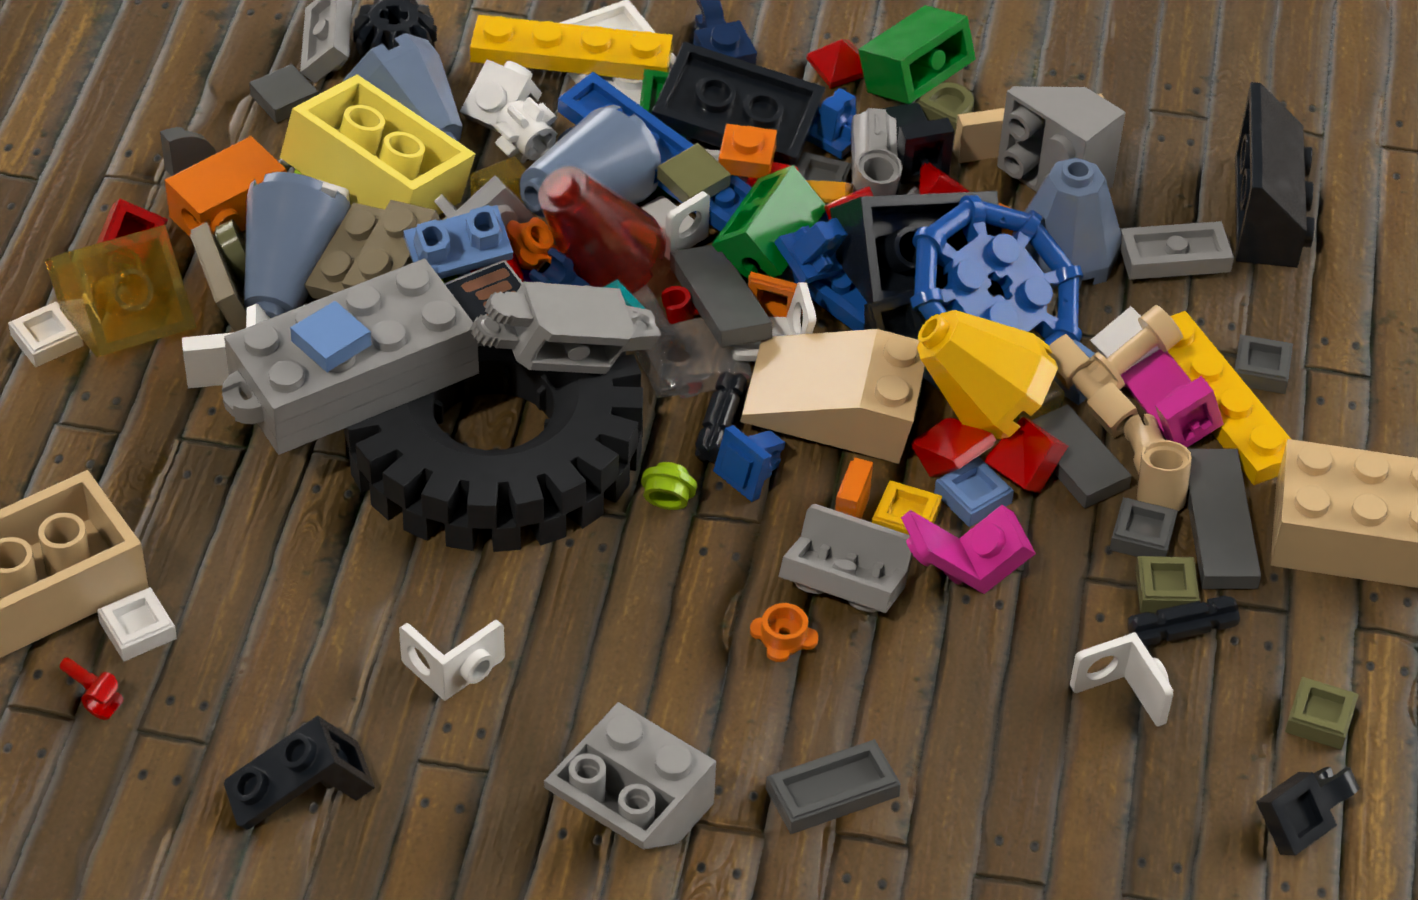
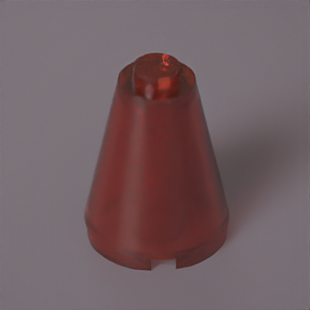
M562 167L546 177L540 186L538 200L556 246L561 253L573 261V269L577 276L593 287H604L618 279L631 294L643 288L653 277L650 269L657 257L659 256L662 260L666 250L665 234L657 220L644 209L577 167Z

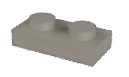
M314 0L305 8L300 73L314 83L330 71L335 72L339 70L349 57L352 0Z
M1222 221L1121 228L1120 230L1122 234L1120 251L1129 280L1231 272L1234 256Z

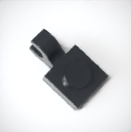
M1324 767L1316 773L1297 772L1256 801L1280 855L1296 856L1337 826L1330 809L1353 796L1360 788L1350 767H1345L1335 775L1331 767Z

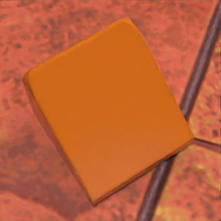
M751 271L748 278V287L768 317H787L797 283Z

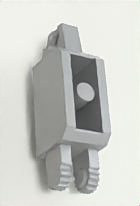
M523 282L517 292H494V294L490 295L484 306L486 308L485 312L488 315L485 314L483 316L480 314L479 317H476L470 328L472 330L471 334L474 336L473 339H476L478 343H482L483 346L512 349L516 361L528 370L607 374L623 351L652 349L661 336L659 328L655 324V317L652 311L626 305L619 288L543 282Z

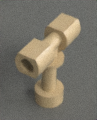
M1154 305L1138 318L1142 330L1108 358L1099 352L1089 358L1067 334L1059 337L1049 345L1052 353L1048 355L1056 361L1058 366L1055 376L1068 390L1073 384L1088 399L1087 406L1091 415L1113 438L1124 433V424L1130 417L1138 415L1137 408L1120 391L1125 386L1121 374L1155 346L1166 352L1183 338L1182 332L1174 320L1158 305Z

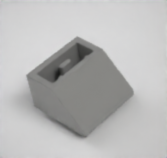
M1013 86L1007 91L997 167L1037 192L1056 162L1079 158L1096 164L1106 179L1108 189H1111L1114 182L1126 112L1086 87Z
M618 702L544 780V788L638 847L648 849L678 844L714 804L716 761Z

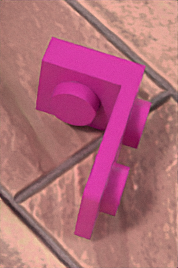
M1159 349L1121 374L1125 387L1146 414H1151L1157 419L1159 429L1167 440L1178 442L1188 448L1224 425L1213 389L1202 376L1191 381L1168 351L1163 352Z
M1000 505L960 538H957L912 510H909L901 517L910 535L906 540L907 546L921 564L927 567L932 564L943 570L954 583L960 585L964 582L983 594L1036 554L1015 513L1003 505Z

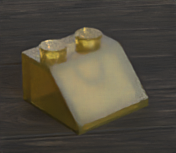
M165 225L72 250L45 260L60 310L96 357L197 328Z

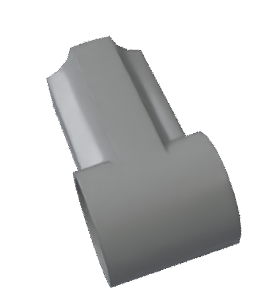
M868 108L865 112L854 115L851 122V184H853V192L870 186L873 196L895 195L902 172V164L897 157L896 118L888 115L886 109Z

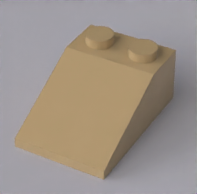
M879 329L772 336L768 340H763L759 346L740 422L899 464L914 421L925 368L917 350L919 341Z

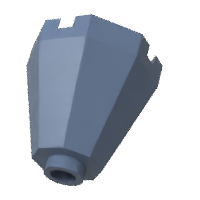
M405 33L394 38L400 46L389 51L384 44L378 45L370 49L343 79L345 81L355 75H359L459 142L461 139L463 126L439 53L428 40Z
M1072 158L1056 162L1024 212L1028 213L1034 210L1042 215L1041 223L1073 265L1081 266L1084 277L1079 281V289L1081 288L1082 281L1094 278L1093 285L1106 282L1121 254L1122 234L1106 179L1096 164L1086 160ZM1029 242L1025 249L1044 274L1050 272V268Z

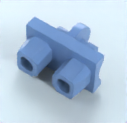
M486 205L471 209L469 213L440 221L435 219L403 231L404 240L412 262L414 263L425 258L440 279L457 275L459 278L471 273V270L486 267L502 260L513 259V250L497 205Z

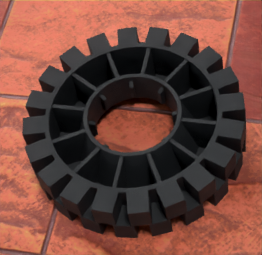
M482 345L478 347L479 374L344 428L347 459H350L351 475L361 493L370 490L371 506L388 521L402 512L404 531L426 541L444 523L446 547L469 551L474 550L480 529H491L493 552L521 550L522 526H530L540 546L565 538L566 515L583 529L604 515V498L616 503L630 485V470L637 471L642 452L643 387H641V371L634 354L626 355V351L620 354L607 374L528 370L516 361L512 349L495 348L494 346L489 348L487 345ZM483 394H508L523 398L535 404L549 418L545 419L544 430L538 436L522 445L503 450H482L465 446L451 439L450 435L444 433L438 424L443 423L444 414L451 407L465 399Z

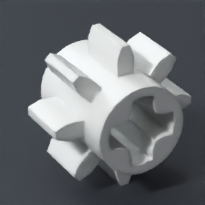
M527 97L525 102L520 100L513 101L507 104L497 117L494 128L502 136L496 140L495 144L509 158L515 156L521 163H525L527 159L538 160L555 144L557 132L550 125L555 122L557 117L543 103L537 104L530 97Z

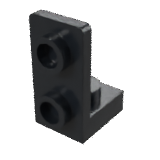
M918 103L881 108L886 109L888 115L896 118L897 157L902 164L901 184L920 181V168L924 163H931L948 176L950 175L954 129L949 118L928 121Z
M318 715L224 781V787L236 823L245 830L251 829L319 781L326 788L331 789L335 787L356 801L375 788L358 741Z

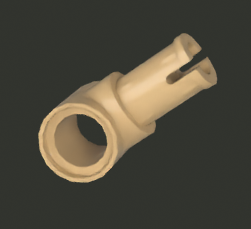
M1144 414L1143 420L1145 425L1139 415L1130 417L1125 422L1123 431L1135 453L1133 461L1139 475L1137 500L1180 511L1187 502L1192 461L1191 452L1187 447L1178 442L1165 440L1159 429L1157 419L1153 415Z

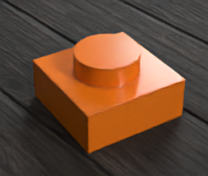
M726 124L718 162L731 175L760 178L770 174L776 149L777 130Z

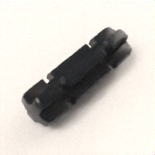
M725 371L718 377L715 385L717 391L712 394L702 423L704 428L699 431L695 443V455L701 461L708 460L715 464L725 428L731 425L735 426L740 412L739 406L743 403L746 394L745 386L747 380L741 373L734 375L729 371Z
M1220 596L1207 599L1206 603L1197 601L1156 611V615L1149 612L1132 615L1128 618L1127 627L1129 634L1136 632L1144 646L1159 644L1161 639L1168 642L1209 633L1212 629L1216 628L1223 630L1236 627L1240 622V614L1235 598Z

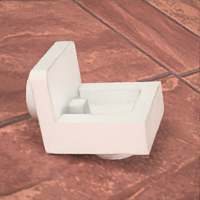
M487 59L460 113L466 119L498 132L494 128L500 111L507 104L517 100L525 102L527 97L538 102L542 92L531 80L532 72L512 61H506L505 65L502 66Z

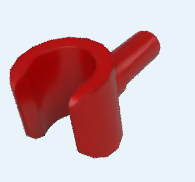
M671 286L662 292L663 307L666 309L667 320L672 326L684 328L692 323L694 315H700L692 303L690 292L685 287Z
M69 657L64 658L60 662V669L87 690L81 697V702L87 711L99 719H110L124 702L123 696L116 692L118 682L115 676L109 672H102L98 677L88 672Z

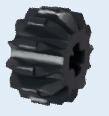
M374 0L373 5L366 4L360 6V13L354 19L355 25L353 26V41L356 42L360 59L370 49L384 44L388 51L400 46L394 38L405 33L428 40L435 49L437 27L434 25V18L430 13L428 5H418L416 0Z

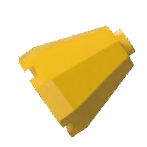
M957 310L931 316L923 324L918 334L919 344L917 350L920 359L961 424L988 431L994 435L996 440L1011 437L1021 427L1013 420L1022 411L1032 416L1042 406L1058 369L1056 361L1048 355L1052 353L1050 346L1035 334Z

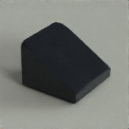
M914 290L864 304L865 330L879 329L918 340L919 331L924 323L921 312L913 311L910 303V298L914 296Z

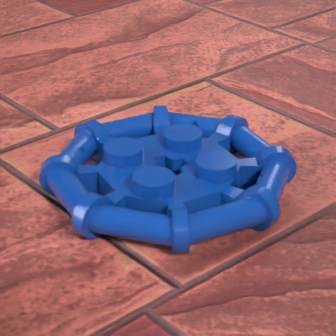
M975 194L967 195L960 199L958 206L930 226H923L917 229L912 239L913 245L916 247L914 296L910 298V303L913 311H920L926 320L933 315L947 312L944 308L946 307L948 311L957 310L1029 332L1031 329H1034L1045 338L1043 341L1048 345L1065 334L1072 340L1075 339L1080 342L1083 334L1078 327L1079 281L1084 275L1081 266L1072 264L1041 223L1042 215L1034 210L1027 213L982 201ZM985 224L1015 232L1012 236L1005 233L998 234L997 236L987 235ZM962 229L968 244L956 251L947 243V239ZM1029 242L1050 268V272L1044 274L1025 249ZM937 264L943 267V276L948 273V285L943 289L936 288ZM990 280L997 282L1001 286L1004 297L1001 295L993 297L989 293L988 288L992 285ZM1058 288L1056 318L1047 313V304L1052 299V290Z

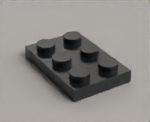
M683 42L654 105L652 115L678 134L718 147L722 145L726 124L777 130L773 162L796 166L823 102L826 87Z

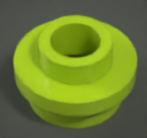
M661 462L655 467L647 468L644 470L641 484L645 488L643 494L645 500L659 508L667 510L683 509L687 506L688 499L693 498L696 494V480L689 475L685 467L676 463Z

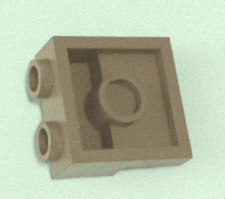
M390 200L385 210L353 202L304 284L310 296L321 299L413 263L404 240L403 231L435 219L440 221L441 219L437 211Z

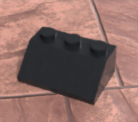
M1256 82L1250 83L1235 154L1236 262L1298 268L1302 248H1311L1314 237L1315 219L1314 217L1306 216V212L1311 210L1314 186L1312 181H1305V177H1309L1311 170L1312 147L1304 146L1303 125L1261 83Z
M997 191L863 196L830 208L831 219L837 218L848 234L835 252L836 259L867 303L914 290L916 247L913 245L912 239L917 229L923 226H930L959 205L960 199L963 196L975 194L982 201L999 205ZM985 224L987 235L997 236L1002 233V228ZM962 229L947 239V243L956 251L968 244ZM937 264L936 288L943 289L948 285V273L943 276V267ZM990 280L992 285L988 288L989 293L993 297L996 295L1004 296L1001 286L997 282Z

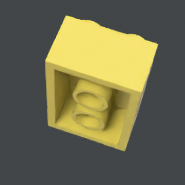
M355 75L292 108L280 158L297 169L302 175L346 188L349 191L351 206L354 202L385 210L390 200L433 209L440 215L443 212L434 201L442 194L454 206L461 202L476 154L359 75Z

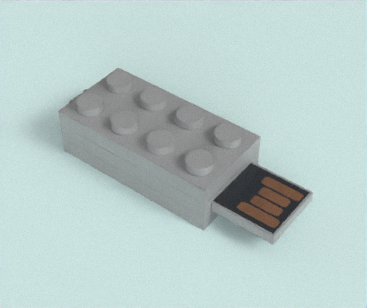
M424 258L224 336L229 376L222 386L225 409L235 417L237 422L243 424L257 423L277 454L280 455L479 374L478 347L483 344L473 339L474 336L471 334L472 330L470 328L476 317H479L480 314L483 316L485 314L488 315L485 312L486 308L484 306L491 294H494V292L499 293L500 291L502 293L517 292L523 282L507 261L502 260L443 283ZM336 301L371 331L372 345L329 372H326L291 341L290 327Z

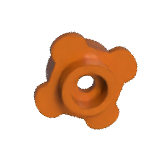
M533 217L526 223L512 220L505 226L508 238L512 243L518 263L522 269H537L544 261L551 264V257L548 255V251L551 248L561 252L559 247L553 244L554 238L548 225L540 218Z
M778 603L772 605L764 612L762 618L754 619L750 625L751 636L762 641L767 648V657L774 662H785L789 659L790 655L801 649L811 650L818 644L817 631L808 628L806 613L794 604Z

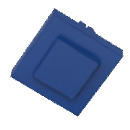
M839 88L834 91L832 97L826 98L822 102L807 141L840 159L852 150L851 122L853 116L856 115V96Z
M832 218L828 222H817L811 228L807 225L801 227L797 232L781 235L774 243L798 280L809 283L838 275L843 268L834 256V253L848 234L839 220Z
M734 425L725 428L713 471L753 502L759 499L764 481L772 475L771 471L778 468L781 461L780 453L784 450L785 441L771 430L746 436Z

